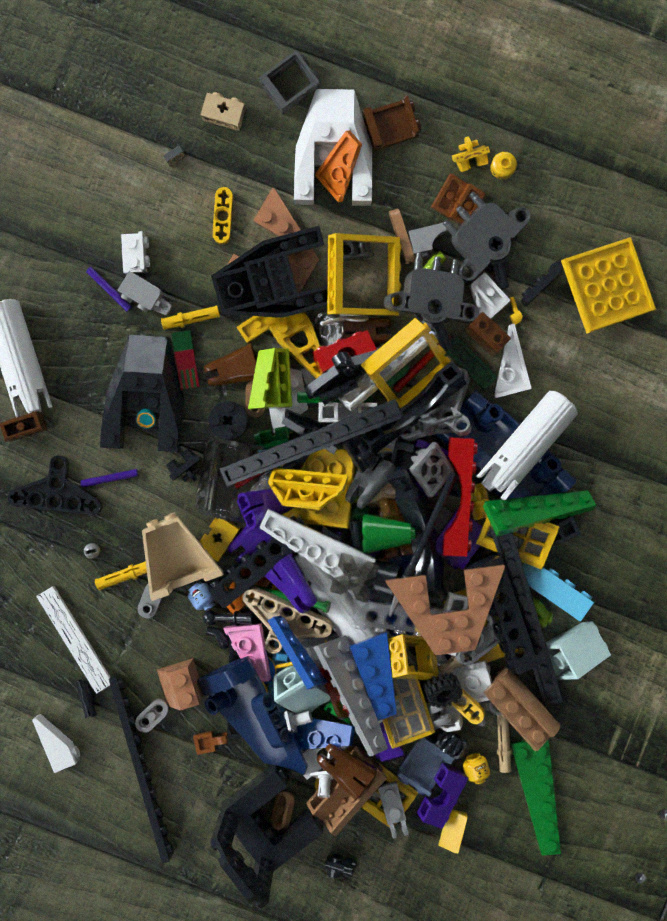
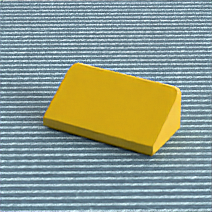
M452 809L449 820L442 829L438 846L451 852L459 853L468 818L465 812Z

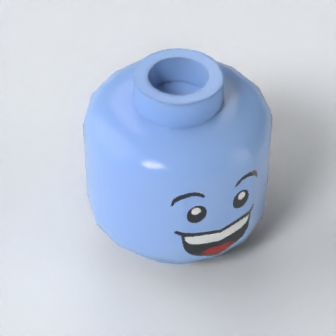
M198 582L188 590V599L196 610L204 609L207 611L215 605V598L209 592L210 585L208 583Z

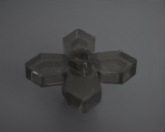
M341 553L338 566L343 575L333 578L330 591L341 595L347 590H351L356 600L367 603L371 589L365 581L376 577L379 564L367 561L357 567L352 555Z

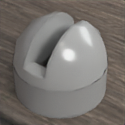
M90 543L84 548V555L89 559L96 558L100 554V548L95 543ZM87 550H96L95 553H87Z

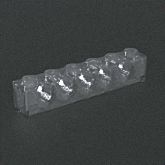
M353 599L351 625H355V629L366 630L367 627H373L374 631L386 632V629H391L397 634H406V631L414 632L416 636H422L415 625L406 624L408 615L401 604L393 612V614L397 615L396 621L388 623L386 617L390 613L392 603ZM430 608V613H431V614H438V613H445V612L455 611V610H446V609ZM370 611L376 612V620H367V613Z

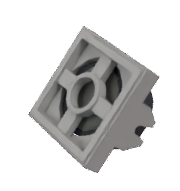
M432 442L427 449L416 451L417 455L411 457L412 461L409 468L411 477L420 484L428 497H433L447 481L450 472L455 471L437 442Z

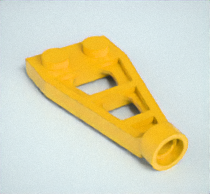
M302 312L284 317L270 324L269 330L283 348L289 349V354L316 379L321 376L318 373L319 370L316 363H308L302 355L310 349L316 351L320 347L312 322L306 313ZM303 331L308 339V344L302 348H297L290 341V337Z

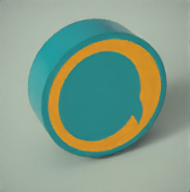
M141 409L137 413L136 422L140 427L148 429L155 424L156 415L152 410Z

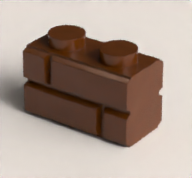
M38 411L0 423L5 442H12L47 430L43 414Z

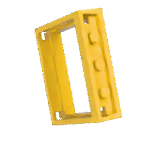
M341 233L328 235L327 314L399 315L398 312H392L387 309L343 308V241L388 243L387 295L401 290V283L399 281L401 271L400 252L402 249L400 237ZM395 297L392 298L394 306L398 305V300Z
M416 318L361 364L387 401L396 398L400 408L415 398L432 380L434 375L451 362L447 356H444L446 354L444 349L437 345L439 342L432 333H429L431 331L430 327L426 323H420ZM423 337L440 364L398 399L379 373Z

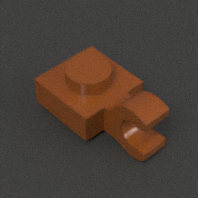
M213 731L194 734L193 736L197 755L214 752L217 750L216 745L226 744L229 740L227 739V732L214 736Z

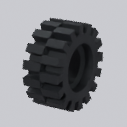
M440 673L438 677L433 676L432 680L427 681L428 684H425L424 688L429 703L437 708H440L441 705L443 708L448 704L451 706L452 702L457 703V699H461V695H463L459 680L452 673L449 675L444 673L443 676Z

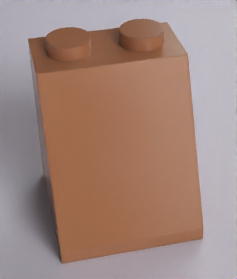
M194 658L157 669L169 707L183 710L200 704L204 694L197 682L200 677Z

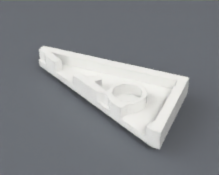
M511 324L508 327L507 334L511 339L504 346L494 398L532 389L515 324Z

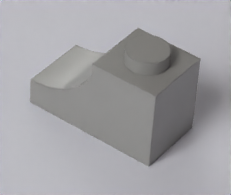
M443 223L408 232L414 256L417 253H422V258L429 256V253L433 250V242L448 231Z

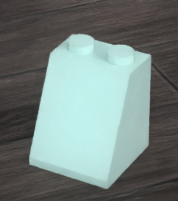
M593 621L582 622L546 642L557 680L579 679L611 656L607 644L603 641L598 627Z
M288 666L273 676L274 701L296 714L308 710L312 712L315 708L333 698L332 685L329 682L323 686L307 690L294 666Z

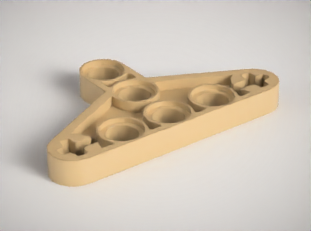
M251 586L243 594L242 598L245 604L270 630L265 641V649L269 653H278L282 648L281 643L268 623V620L274 616L285 618L297 638H323L331 634L333 624L330 619L310 610L302 614L294 608L291 602L255 586ZM251 593L255 594L253 599H250ZM262 596L264 598L261 601V605H259L258 602ZM272 600L275 603V607L268 608L265 605V601ZM290 608L293 611V615H285L283 609ZM301 616H308L311 622L308 624L303 623ZM316 620L317 623H316V625H315V627H314V629H313V628H311V627L313 626L314 621ZM323 624L326 625L325 630H321ZM276 640L279 646L274 648L270 646L269 641Z

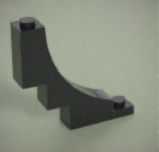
M404 469L388 473L387 481L395 490V501L404 521L410 523L411 528H415V539H411L414 554L429 521L430 502ZM435 528L416 567V576L426 575L429 604L443 601L444 560L436 551L437 531Z

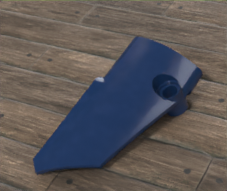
M249 656L224 665L197 680L204 696L209 697L204 702L206 710L212 715L220 712L265 764L285 767L305 775L308 764L292 732L288 731L286 720L278 704L274 701V696L267 693Z

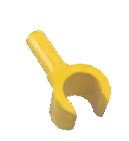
M510 297L514 314L509 317L511 322L516 325L522 321L523 316L517 308L515 298Z

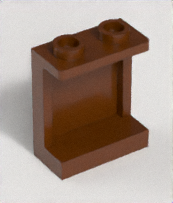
M408 95L404 96L401 101L376 109H371V107L363 109V117L374 151L418 137L421 125L419 119L414 117L415 106L413 100L409 101Z
M481 312L464 330L491 356L497 354L511 339L484 312Z

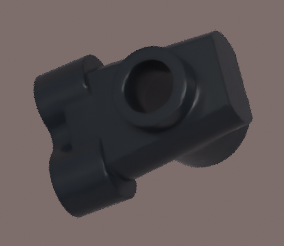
M340 854L328 855L325 862L327 875L331 878H340L342 874L352 877L357 861L343 859Z

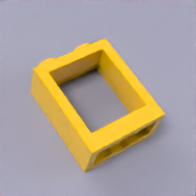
M402 634L388 639L393 678L427 680L433 676L438 677L437 657L422 636ZM406 645L415 646L418 672L409 671Z

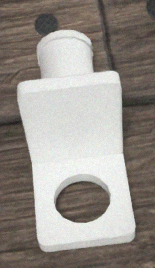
M310 710L295 715L292 712L285 711V715H283L288 731L292 733L298 732L297 726L313 722Z
M328 753V758L331 760L333 756ZM326 771L310 773L311 777L319 779L317 796L330 798L331 780L334 778Z

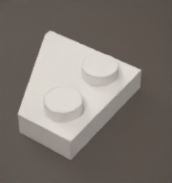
M485 272L469 286L474 304L479 309V314L484 312L490 319L511 301Z

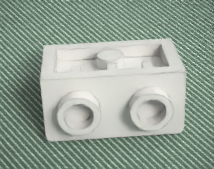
M139 231L138 234H121L123 273L127 274L129 271L132 273H148L147 267H150V257L146 253V248H149L148 236L143 231Z

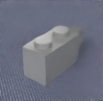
M131 271L127 273L117 290L122 293L121 298L129 303L132 300L137 302V307L146 313L150 310L153 313L156 311L167 316L173 307L163 299V293L159 288Z

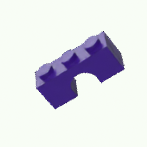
M443 762L441 763L434 780L443 791L436 798L425 796L417 811V814L424 823L443 829L445 823L449 820L453 807L458 802L462 789L467 783L468 777L461 769Z

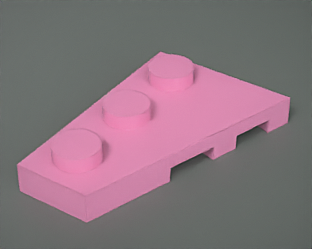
M262 623L224 627L223 629L226 635H229L232 641L231 645L237 651L240 659L249 656L261 681H270L271 675Z

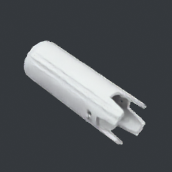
M6 299L0 301V368L17 418L20 417L16 399H21L28 414L35 411L41 412L38 394L40 392H43L49 408H52V404L20 303L15 299Z
M549 391L477 475L478 478H482L488 472L481 484L489 491L496 488L499 492H502L507 488L501 496L502 500H506L578 415L575 405L561 393Z
M299 553L294 557L304 579L317 600L331 602L328 613L323 612L321 609H318L322 616L331 620L333 629L339 637L346 635L349 644L352 645L379 635L380 628L364 608L359 606L338 579L327 574Z

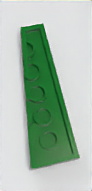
M589 491L485 501L483 505L496 536L513 533L523 527L531 528L541 522L543 524L549 523L550 520L555 518L563 519L568 516L592 511L596 507V503Z
M549 740L538 751H534L526 741L510 742L540 853L542 856L561 854Z

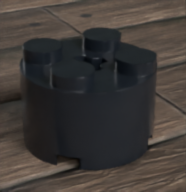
M224 401L217 404L211 410L208 422L211 431L217 437L224 440H234L243 436L247 431L249 417L245 408L240 404ZM226 417H233L231 420L232 425L225 424Z
M375 560L372 566L373 573L369 574L366 584L369 586L367 598L392 603L394 594L385 580L401 578L402 566Z

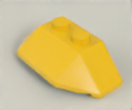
M274 468L268 484L282 506L320 510L343 493L348 475Z

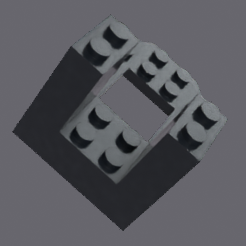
M277 765L268 767L223 802L210 841L213 850L216 851L218 849L221 857L218 858V862L221 868L246 900L251 903L257 901L256 904L260 908L269 903L273 872L323 834V821L317 816H313L309 808L292 820L288 828L277 833L272 823L265 820L264 813L260 807L284 790L288 783L289 772L287 768ZM234 836L239 839L255 860L254 869L244 863V857L238 850L235 851L233 849Z

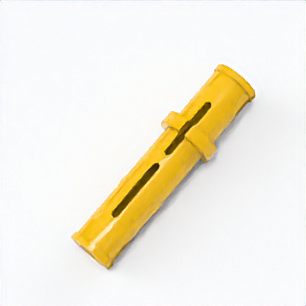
M216 305L183 314L179 312L175 316L161 318L164 330L179 326L183 328L187 324L219 318L220 314Z
M146 561L137 565H128L126 569L95 579L97 589L100 591L129 579L135 580L138 576L146 574Z

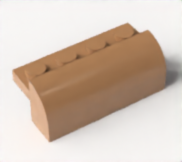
M502 666L491 678L492 684L483 694L533 750L538 751L550 737H554L557 734L560 724L517 675L509 671L506 666Z
M355 746L350 754L377 768L375 777L367 786L364 784L365 789L359 797L353 799L333 779L330 786V798L318 797L317 790L306 802L313 816H317L322 820L334 836H337L387 778L382 771L381 765L358 746Z

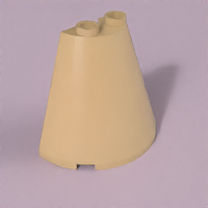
M175 512L164 516L165 519L159 522L155 519L146 523L147 528L142 530L151 601L170 595L175 588L203 578L206 582L224 574L221 567L183 521L176 516Z

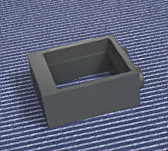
M297 50L259 77L261 86L282 114L320 88L318 73L314 69L311 71L308 67V60L303 54L300 55ZM294 64H297L311 84L286 102L271 81Z

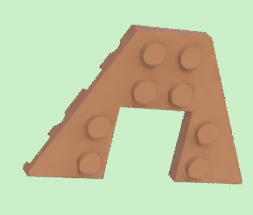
M272 188L253 220L254 223L276 236L301 231L276 190ZM313 249L287 256L297 293L303 290L319 262V258ZM233 254L229 263L237 259L239 256Z
M505 565L464 570L469 609L438 614L430 613L426 575L385 580V582L435 655L451 654L476 649Z

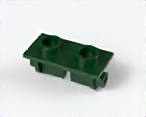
M284 426L275 428L274 434H272L271 429L257 431V433H254L257 450L269 449L294 439L293 430Z

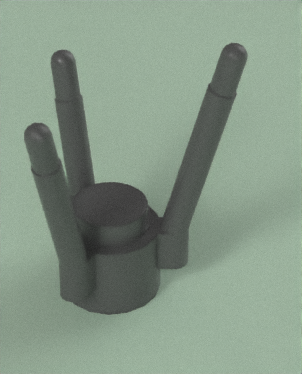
M443 403L427 414L421 415V419L418 420V426L421 433L427 436L454 433L450 429H435L438 428V424L463 417V413L439 420L431 417L446 406Z

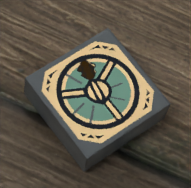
M177 146L163 157L171 167L186 155L181 147Z

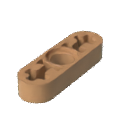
M399 209L389 211L395 235L400 237L401 253L405 264L415 262L414 252Z

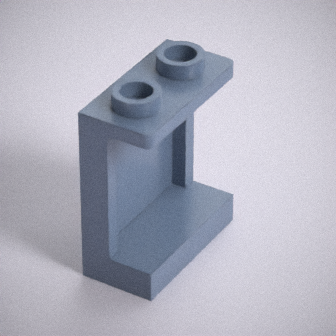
M428 736L415 741L398 767V779L405 785L411 784L414 786L415 791L419 794L430 796L432 794L431 790L436 783L434 777L441 763L451 764L454 758L440 750L434 740Z

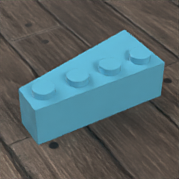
M524 563L523 568L529 586L581 622L594 603L591 601L593 597L585 591L579 593L574 589L576 587L575 584L567 579L565 582L558 578L560 574L551 568L546 570L542 567L541 570Z

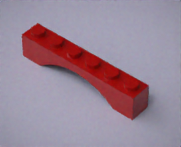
M449 437L448 457L454 464L459 476L461 498L454 520L443 533L442 554L444 556L467 557V552L471 551V540H468V534L472 532L473 525L472 521L469 520L470 513H473L474 510L471 493L474 494L475 482H472V474H476V462H473V456L477 454L478 444L474 443L475 439Z

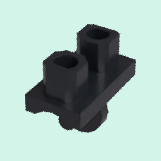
M361 434L347 439L342 444L360 473H364L369 466L376 462L372 454V448L367 446Z
M188 448L180 454L186 461L184 465L180 466L176 459H173L166 465L171 473L169 476L172 480H176L186 472L187 474L182 477L183 481L186 482L191 478L195 482L198 480L195 474L200 469L197 466L192 470L190 468L201 461L202 458Z

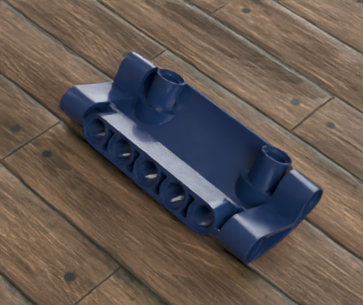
M477 390L464 401L460 409V413H463L470 421L472 427L470 433L466 436H459L455 433L436 434L447 445H449V437L475 439L474 443L478 444L477 454L473 456V462H476V474H474L476 477L520 426L501 406L488 403L489 401ZM462 422L458 424L457 428L464 430L467 427V423ZM547 450L506 499L565 493L574 485L576 479L565 469L561 468L560 460ZM487 472L482 478H478V479H480L481 481H483L484 478L486 477V475L488 474V472ZM496 488L492 491L501 498L507 488L502 492H499Z

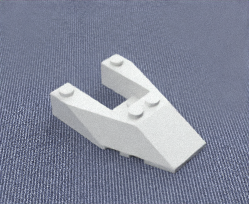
M315 90L296 144L295 205H314L315 167H320L344 132L350 130L362 143L353 170L352 206H371L372 145L354 90Z

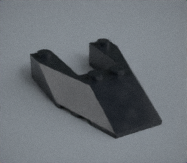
M320 226L264 240L211 275L221 313L227 315L284 318L327 306L328 285L297 293L287 257L322 247L324 241Z
M129 335L107 390L101 424L100 448L124 449L126 411L139 412L141 409H150L154 413H160L158 451L180 452L184 395L180 389L179 377L168 337Z

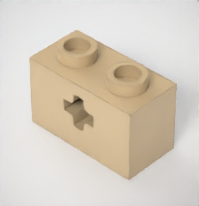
M213 92V94L207 93L201 117L203 121L240 131L246 108L240 99H227L222 94Z

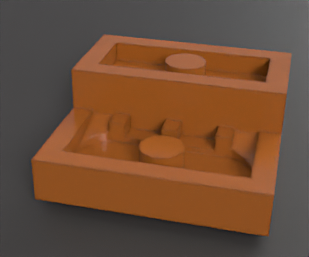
M449 174L430 208L461 225L465 220L456 209L461 206L471 215L478 206L472 201L470 194L475 192L483 199L485 193L471 183H465L454 174Z

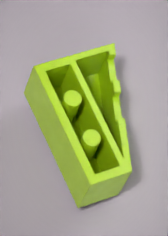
M272 348L259 350L248 409L292 407L289 349Z

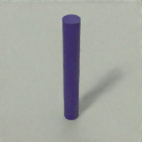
M92 267L86 270V273L126 312L132 309V306L121 298V295Z
M133 469L84 479L80 482L83 488L139 475L138 470Z

